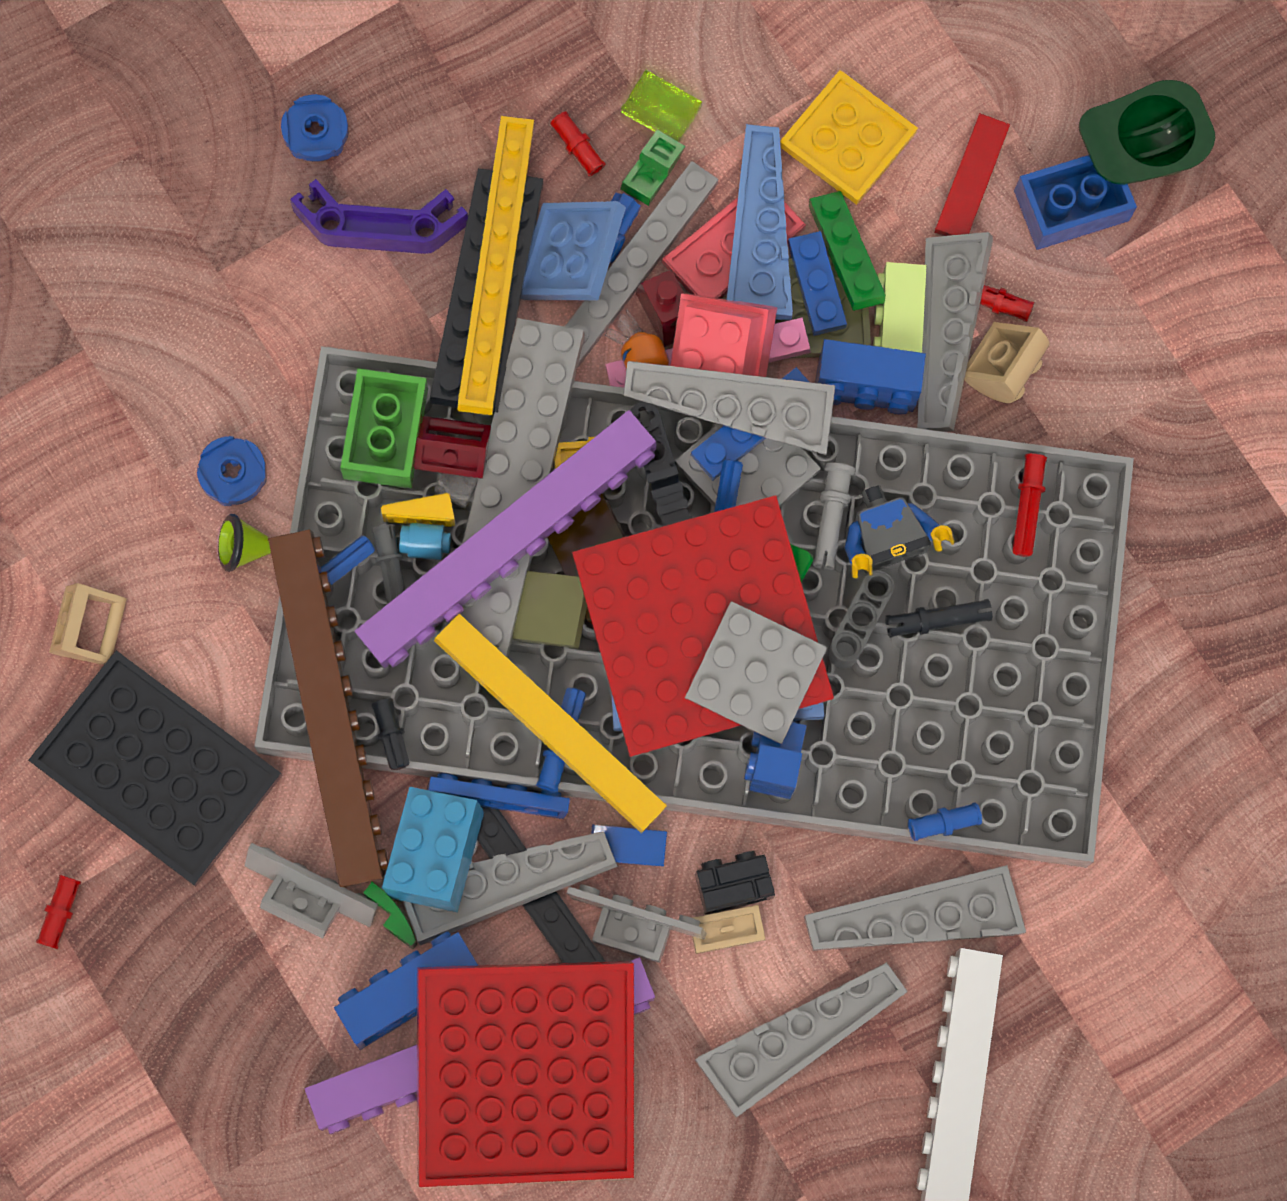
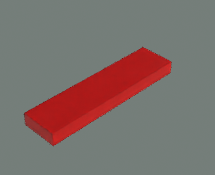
M979 113L934 233L942 236L970 233L1010 124Z

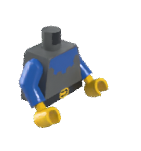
M877 485L861 493L867 509L858 512L854 522L849 526L845 551L852 565V577L858 578V570L864 569L866 574L869 573V576H872L873 571L927 553L931 546L930 540L933 541L935 551L940 552L942 551L941 541L947 540L953 545L954 538L951 528L939 525L931 516L916 505L907 503L903 497L887 502L881 486Z

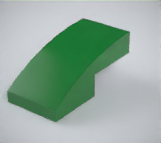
M656 130L641 151L639 160L623 180L620 190L649 206L679 160L685 145Z
M371 882L363 893L390 915L383 924L384 928L414 949L417 941L405 916L394 901L380 887Z

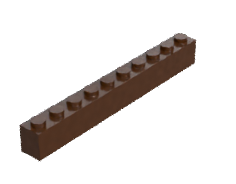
M309 529L268 538L340 887L385 878L384 870H387L388 858L385 849L379 850L376 837L377 835H382V829L378 814L372 815L369 801L375 800L371 779H364L362 766L368 765L364 745H357L355 731L360 730L356 709L350 710L348 696L353 695L350 676H343L340 662L346 661L342 640L336 641L333 627L339 626L336 608L334 605H328L326 593L331 592L332 589L328 572H322L319 558L324 557L321 537H314V533Z

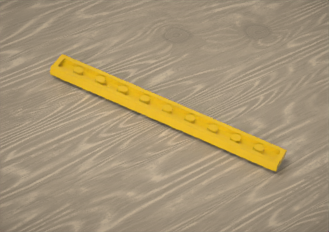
M501 116L458 399V411L493 414L534 129V120Z

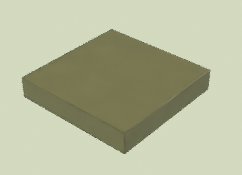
M527 571L512 639L521 642L579 649L587 609L579 577Z

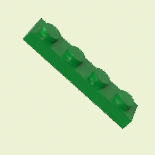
M841 191L809 198V209L818 230L822 233L824 244L852 310L855 311L885 303L886 294Z

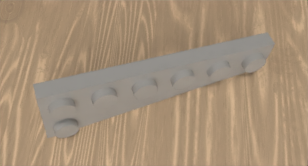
M989 232L926 238L925 265L927 266L922 353H926L922 390L918 401L917 428L941 432L954 431L993 242V236Z
M632 361L627 362L624 397L647 402L661 408L827 455L835 385Z
M602 831L558 841L552 845L527 848V851L506 855L505 853L496 855L492 859L475 863L471 861L458 913L403 902L416 939L421 946L431 942L445 932L449 931L451 934L618 866L606 835Z
M1008 865L804 916L812 951L1014 936L1026 933Z
M885 963L695 1059V1062L737 1118L908 991L889 965Z

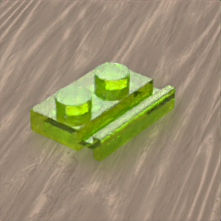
M645 70L630 93L626 103L622 105L621 113L654 132L659 130L680 142V138L687 131L701 109L702 101L650 71Z

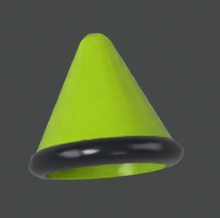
M236 514L228 515L222 523L218 541V555L222 568L226 572H232L240 566L270 554L269 537L241 520Z

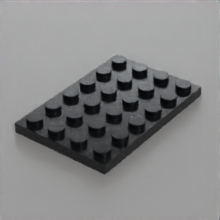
M117 650L28 760L195 887L282 777L281 772Z

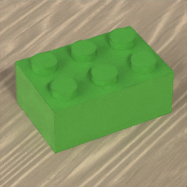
M357 368L340 467L343 479L412 489L415 472L416 441L423 420L428 394L426 378Z

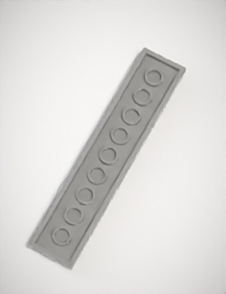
M517 318L506 363L498 413L494 412L491 424L483 479L478 478L463 543L553 471L554 460L585 338L584 330ZM528 553L517 561L519 567L506 578H502L501 575L490 583L492 587L490 591L478 600L471 598L462 606L464 611L460 614L507 658L509 657L513 640L512 636L526 574L530 569L532 556ZM446 620L443 621L441 631L449 624Z

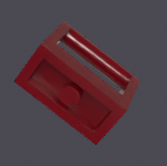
M423 416L416 441L414 469L483 479L491 425ZM429 430L480 437L481 441L429 434Z

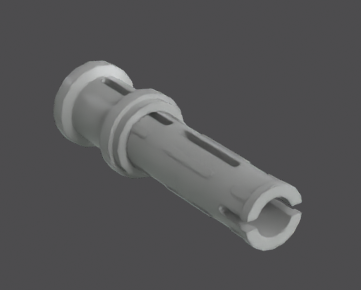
M831 462L825 464V471L827 472L824 491L820 492V499L824 506L814 561L812 563V566L821 569L824 555H826L824 566L826 570H833L835 568L834 563L843 509L851 501V497L848 495L850 479L856 472L853 466Z

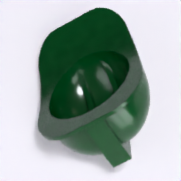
M1177 80L1157 81L1121 98L1090 108L1081 116L1078 127L1097 173L1108 182L1119 185L1172 176L1191 169L1208 157L1215 143V130L1199 93L1189 84Z

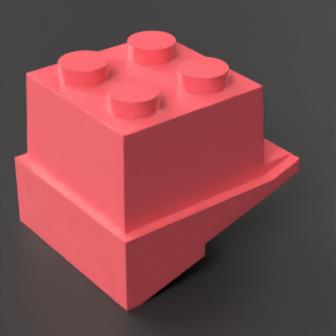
M682 293L670 366L766 377L777 307Z

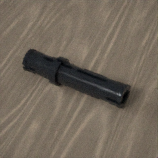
M989 599L929 610L920 607L911 613L886 615L885 623L886 625L901 624L899 627L887 628L888 636L892 638L914 632H919L920 635L928 634L929 630L992 621L993 613L992 611L978 613L980 609L992 608Z

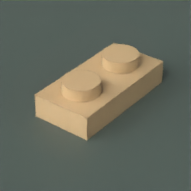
M759 905L693 917L700 921L699 927H702L707 933L705 940L692 936L696 954L765 941Z

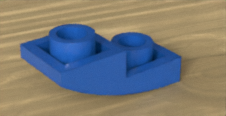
M592 824L591 834L604 831L616 862L664 866L667 831L645 829L641 834L636 828Z

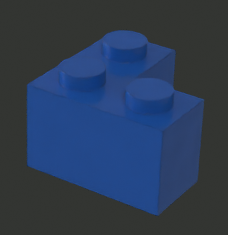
M792 722L782 744L753 732L751 745L757 746L756 753H750L744 776L745 780L750 781L749 791L786 799L791 798L797 784L806 725Z

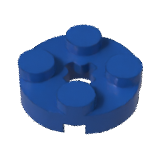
M312 94L298 98L294 101V105L289 108L288 112L287 110L285 111L281 121V131L284 142L294 157L318 162L327 160L332 156H338L342 152L348 138V122L344 110L333 103L330 98ZM317 121L320 127H324L323 131H319L317 135L307 132L306 128L311 127V122Z
M234 436L221 437L208 444L200 456L201 459L197 467L199 483L211 499L223 506L239 505L250 501L266 483L265 460L259 448L251 441L234 438ZM231 463L234 467L241 466L236 478L223 476L226 472L225 466Z

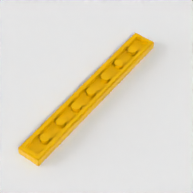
M458 614L435 637L434 642L641 834L667 807L663 801L462 615Z

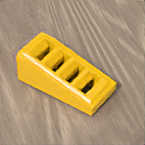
M448 493L386 504L381 507L384 522L444 525L445 527L455 526L452 503Z

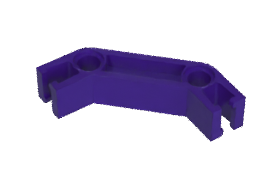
M317 179L309 184L311 194L308 196L312 202L318 199L323 205L316 213H312L302 204L304 196L300 192L290 199L293 212L322 244L330 247L428 254L438 250L463 230L468 219L467 211L461 206L457 209V214L444 223L438 221L437 217L446 209L450 211L453 208L454 197L447 189L420 210L338 204ZM331 220L339 223L332 230L323 228V225ZM422 228H430L434 231L428 237H422L417 234Z

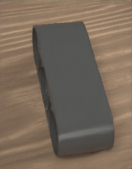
M876 570L873 571L872 576H869L868 573L864 578L829 646L828 656L831 663L836 667L842 669L849 668L859 659L893 593L894 582L888 573ZM871 583L881 584L885 589V594L882 596L872 595L868 590V585ZM859 612L864 613L868 616L870 624L863 627L858 626L854 623L852 615ZM843 642L849 643L854 649V655L850 657L840 655L836 645Z

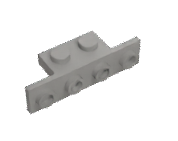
M253 843L249 846L245 867L273 880L261 900V909L322 939L338 912L368 927L372 925L378 904L371 901L366 895L354 893L344 887H340L335 880L323 878L309 871L300 863H292L278 856L269 848L259 847Z
M580 884L579 889L568 887L567 894L573 900L602 908L592 938L594 943L660 963L671 930L705 940L707 933L702 927H699L700 921L694 918L680 915L679 920L665 916L667 911L652 905H646L645 910L632 906L633 900L619 895H613L611 900L599 896L600 890Z

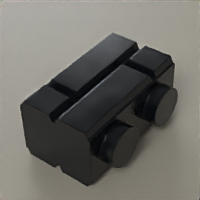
M748 851L735 855V862L722 864L721 859H715L701 864L702 870L696 871L695 878L705 915L774 898L775 892L765 854L756 856L755 851Z

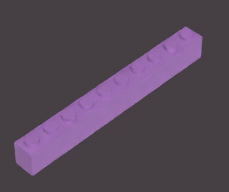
M628 410L357 628L355 633L384 669L389 665L392 667L399 665L409 656L408 649L417 642L422 645L429 641L437 633L434 628L444 620L449 623L458 614H461L464 611L462 606L471 598L478 600L487 594L492 588L490 585L492 581L500 575L502 578H506L519 567L518 560L527 553L533 556L546 545L544 539L554 531L557 534L565 531L574 522L572 517L582 509L584 512L592 509L601 500L599 495L609 487L611 490H614L623 484L628 478L626 473L636 465L642 468L649 463L655 456L653 453L656 450L655 439L633 413Z
M640 957L631 960L634 963V1015L650 1009L649 1002L655 999ZM417 1045L304 1088L319 1130L324 1131L328 1129L329 1134H334L349 1128L348 1121L362 1116L363 1121H367L384 1114L382 1107L396 1103L397 1108L417 1101Z

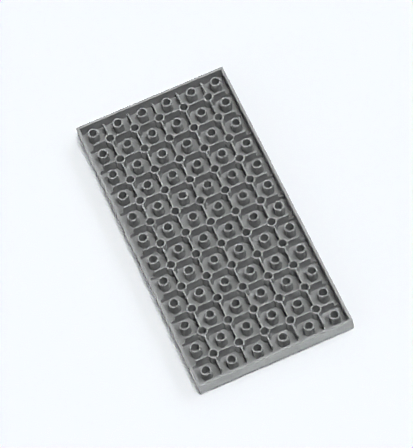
M321 346L290 533L310 529L314 533V537H321L324 557L319 558L320 567L360 536H366L375 548V551L332 584L331 592L326 593L328 605L335 606L339 626L333 627L336 641L342 640L345 650L346 661L340 662L343 676H350L353 695L348 696L350 710L356 709L359 718L360 730L355 731L357 745L363 744L366 752L368 765H364L362 768L423 777H437V774L445 773L457 776L458 781L472 783L473 779H484L493 783L492 786L506 788V785L515 784L527 787V791L541 793L543 789L537 787L536 784L545 760L543 752L545 750L548 751V746L434 642L435 637L441 632L443 622L434 628L437 633L429 641L422 645L417 642L407 650L409 656L395 667L389 665L385 669L355 633L357 628L388 604L381 565L376 564L375 561L378 558L372 529L380 525L394 524L399 551L402 525L410 526V524L384 522L381 511L382 505L443 493L450 494L455 519V526L445 527V532L451 533L450 554L463 543L478 478L415 469L412 489L343 479L340 467L357 368L426 378L428 394L424 416L491 425L494 414L485 415L460 412L456 407L431 404L430 395L437 362ZM574 381L560 442L588 441V437L597 436L641 401L624 397V388ZM656 406L660 412L674 461L716 425L713 422ZM646 410L641 411L638 421L642 422L644 427L650 426V419L654 418L655 415H648ZM832 417L827 455L803 449L821 468L820 472L780 507L789 542L812 554L814 561L824 506L820 499V492L824 491L827 472L825 471V464L831 462L853 466L856 469L855 475L851 476L848 491L851 501L843 509L834 563L835 568L833 570L824 569L826 555H824L821 569L811 564L801 582L818 643L828 647L823 656V661L834 699L823 702L824 719L792 721L806 725L801 750L803 754L797 784L790 799L749 791L750 781L745 780L744 776L750 753H756L757 746L751 745L754 731L742 725L629 757L623 732L613 731L611 689L593 626L587 621L586 617L584 619L579 649L512 640L508 659L560 707L567 688H577L586 693L578 724L667 805L664 810L1087 868L1094 862L1134 458ZM429 430V434L481 441L480 437ZM656 443V450L653 451L655 454L652 459L653 461L661 459L665 454V448L660 443ZM1029 453L1041 454L1047 457L1043 486L1046 490L1044 493H1041L1033 554L1029 557H1021L1013 554L1021 494L1018 484L1022 483L1025 455ZM636 465L626 473L628 478L623 484L614 490H611L609 487L604 491L625 537L662 527L661 524L663 523L658 516L657 503L653 500L651 493L653 490L651 484L649 485L644 467L639 468ZM677 468L678 480L682 483L684 490L683 496L684 499H687L689 506V515L692 518L713 513L715 507ZM880 485L887 502L903 497L907 503L916 505L931 516L939 525L951 528L954 544L952 545L949 541L943 540L941 541L942 551L937 552L934 549L933 541L930 540L931 546L927 553L879 569L888 573L893 579V593L857 662L849 668L842 669L831 663L828 656L829 646L864 578L867 576L864 569L858 570V578L852 577V565L845 551L846 538L849 526L854 522L857 513L867 509L861 493L870 487ZM548 538L544 539L546 545L532 556L529 571L565 575ZM399 552V554L403 555V559L400 560L404 589L406 590L449 554L443 553L442 560L410 558L408 554ZM871 583L868 585V590L872 595L882 596L885 594V589L881 584ZM279 596L254 747L258 754L314 761ZM989 599L992 608L980 609L978 613L992 611V621L929 630L928 634L920 635L919 632L890 638L887 633V628L899 627L901 624L886 625V615L911 613L920 607L929 610ZM859 612L852 615L854 623L858 626L863 627L870 624L868 616L864 613ZM843 642L836 645L840 655L844 657L854 655V649L849 643ZM393 699L399 726L404 728L405 731L402 737L410 763L409 766L400 770H391L389 768L382 740L377 738L380 732L371 705L379 700ZM565 763L558 786V792L562 793V796L607 802ZM974 802L979 805L982 814L981 825L954 830L953 834L949 836L938 834L919 839L918 841L912 840L910 836L908 819L937 813V810L943 807L950 810L970 805Z

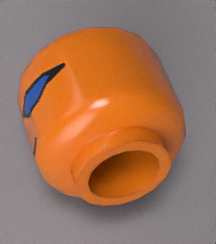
M645 332L633 334L621 348V358L625 371L627 370L628 361L669 366L664 344L656 335Z

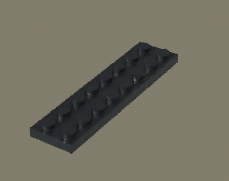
M478 168L430 395L431 404L458 408L493 170ZM531 176L526 178L493 414L499 411L506 363L516 326L543 190V178Z

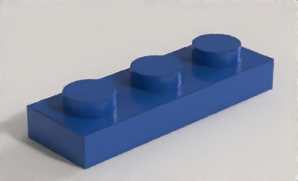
M821 231L789 238L788 247L813 336L845 329L847 322Z

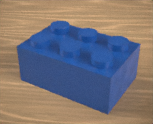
M1089 155L1019 177L1014 189L1036 250L1128 222L1137 208L1128 184H1114L1102 178L1094 168Z
M824 339L818 359L815 383L835 385L833 405L845 402L852 403L856 408L863 410L880 407L887 408V411L893 414H907L908 411H914L921 394L926 353Z

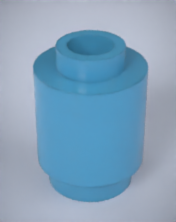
M411 523L410 526L402 525L399 552L408 554L410 558L442 560L443 553L449 554L451 533L445 532L444 525Z

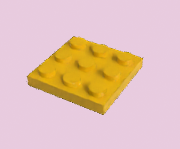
M839 70L780 140L781 149L837 191H841L842 195L857 205L915 136L918 127L843 71Z

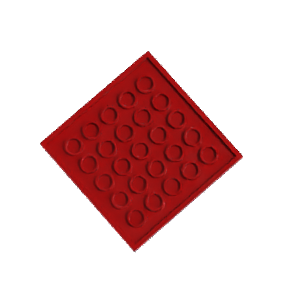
M776 495L572 552L629 757L741 726L685 699L731 601L818 642ZM823 658L799 709L834 699Z
M632 961L417 967V1184L419 1187L634 1178V963Z

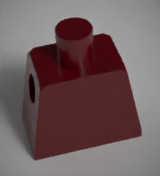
M672 270L642 282L636 290V295L657 336L662 340L664 347L674 343L676 325L671 326V324L678 318L681 294L684 293Z

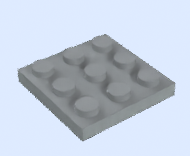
M716 424L675 460L676 467L714 507L720 476L712 481L693 459L691 452L723 427L720 424ZM766 438L738 460L742 462L743 468L736 506L776 495L779 507H781L814 478L821 468L802 448Z
M731 601L685 699L782 744L828 647Z

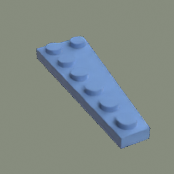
M746 124L727 300L777 307L776 319L790 321L792 320L793 310L779 127Z

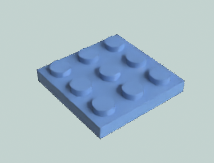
M618 201L543 203L534 230L521 299L599 300L626 207Z

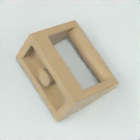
M79 583L66 586L49 653L105 665L114 653L127 599ZM87 599L111 604L99 654L76 647Z

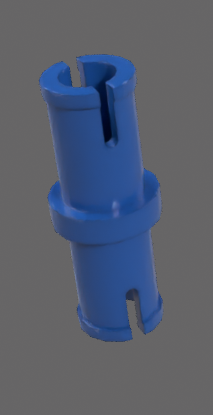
M976 802L950 810L943 807L939 808L937 813L908 819L909 833L914 841L938 834L949 836L953 834L954 830L982 824V814Z

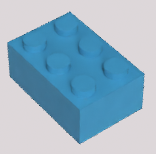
M409 787L382 889L391 899L458 913L484 811L478 801Z

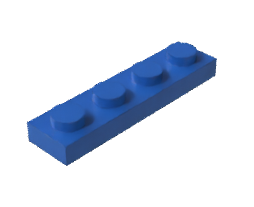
M797 367L782 378L809 382ZM723 426L691 452V456L709 478L714 481L721 475L724 460H740L766 438Z
M445 773L437 774V777H430L427 785V790L477 800L482 807L564 819L569 809L570 798L561 797L562 793L542 790L541 794L527 792V787L509 784L506 785V788L492 786L493 783L484 779H473L472 783L458 781L457 776Z

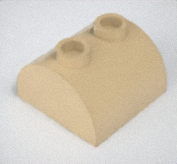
M993 322L968 361L964 380L975 390L991 399L1003 403H1012L1023 396L1025 392L1024 385L1028 378L1041 368V358L1049 347V340L1042 330L1037 327Z

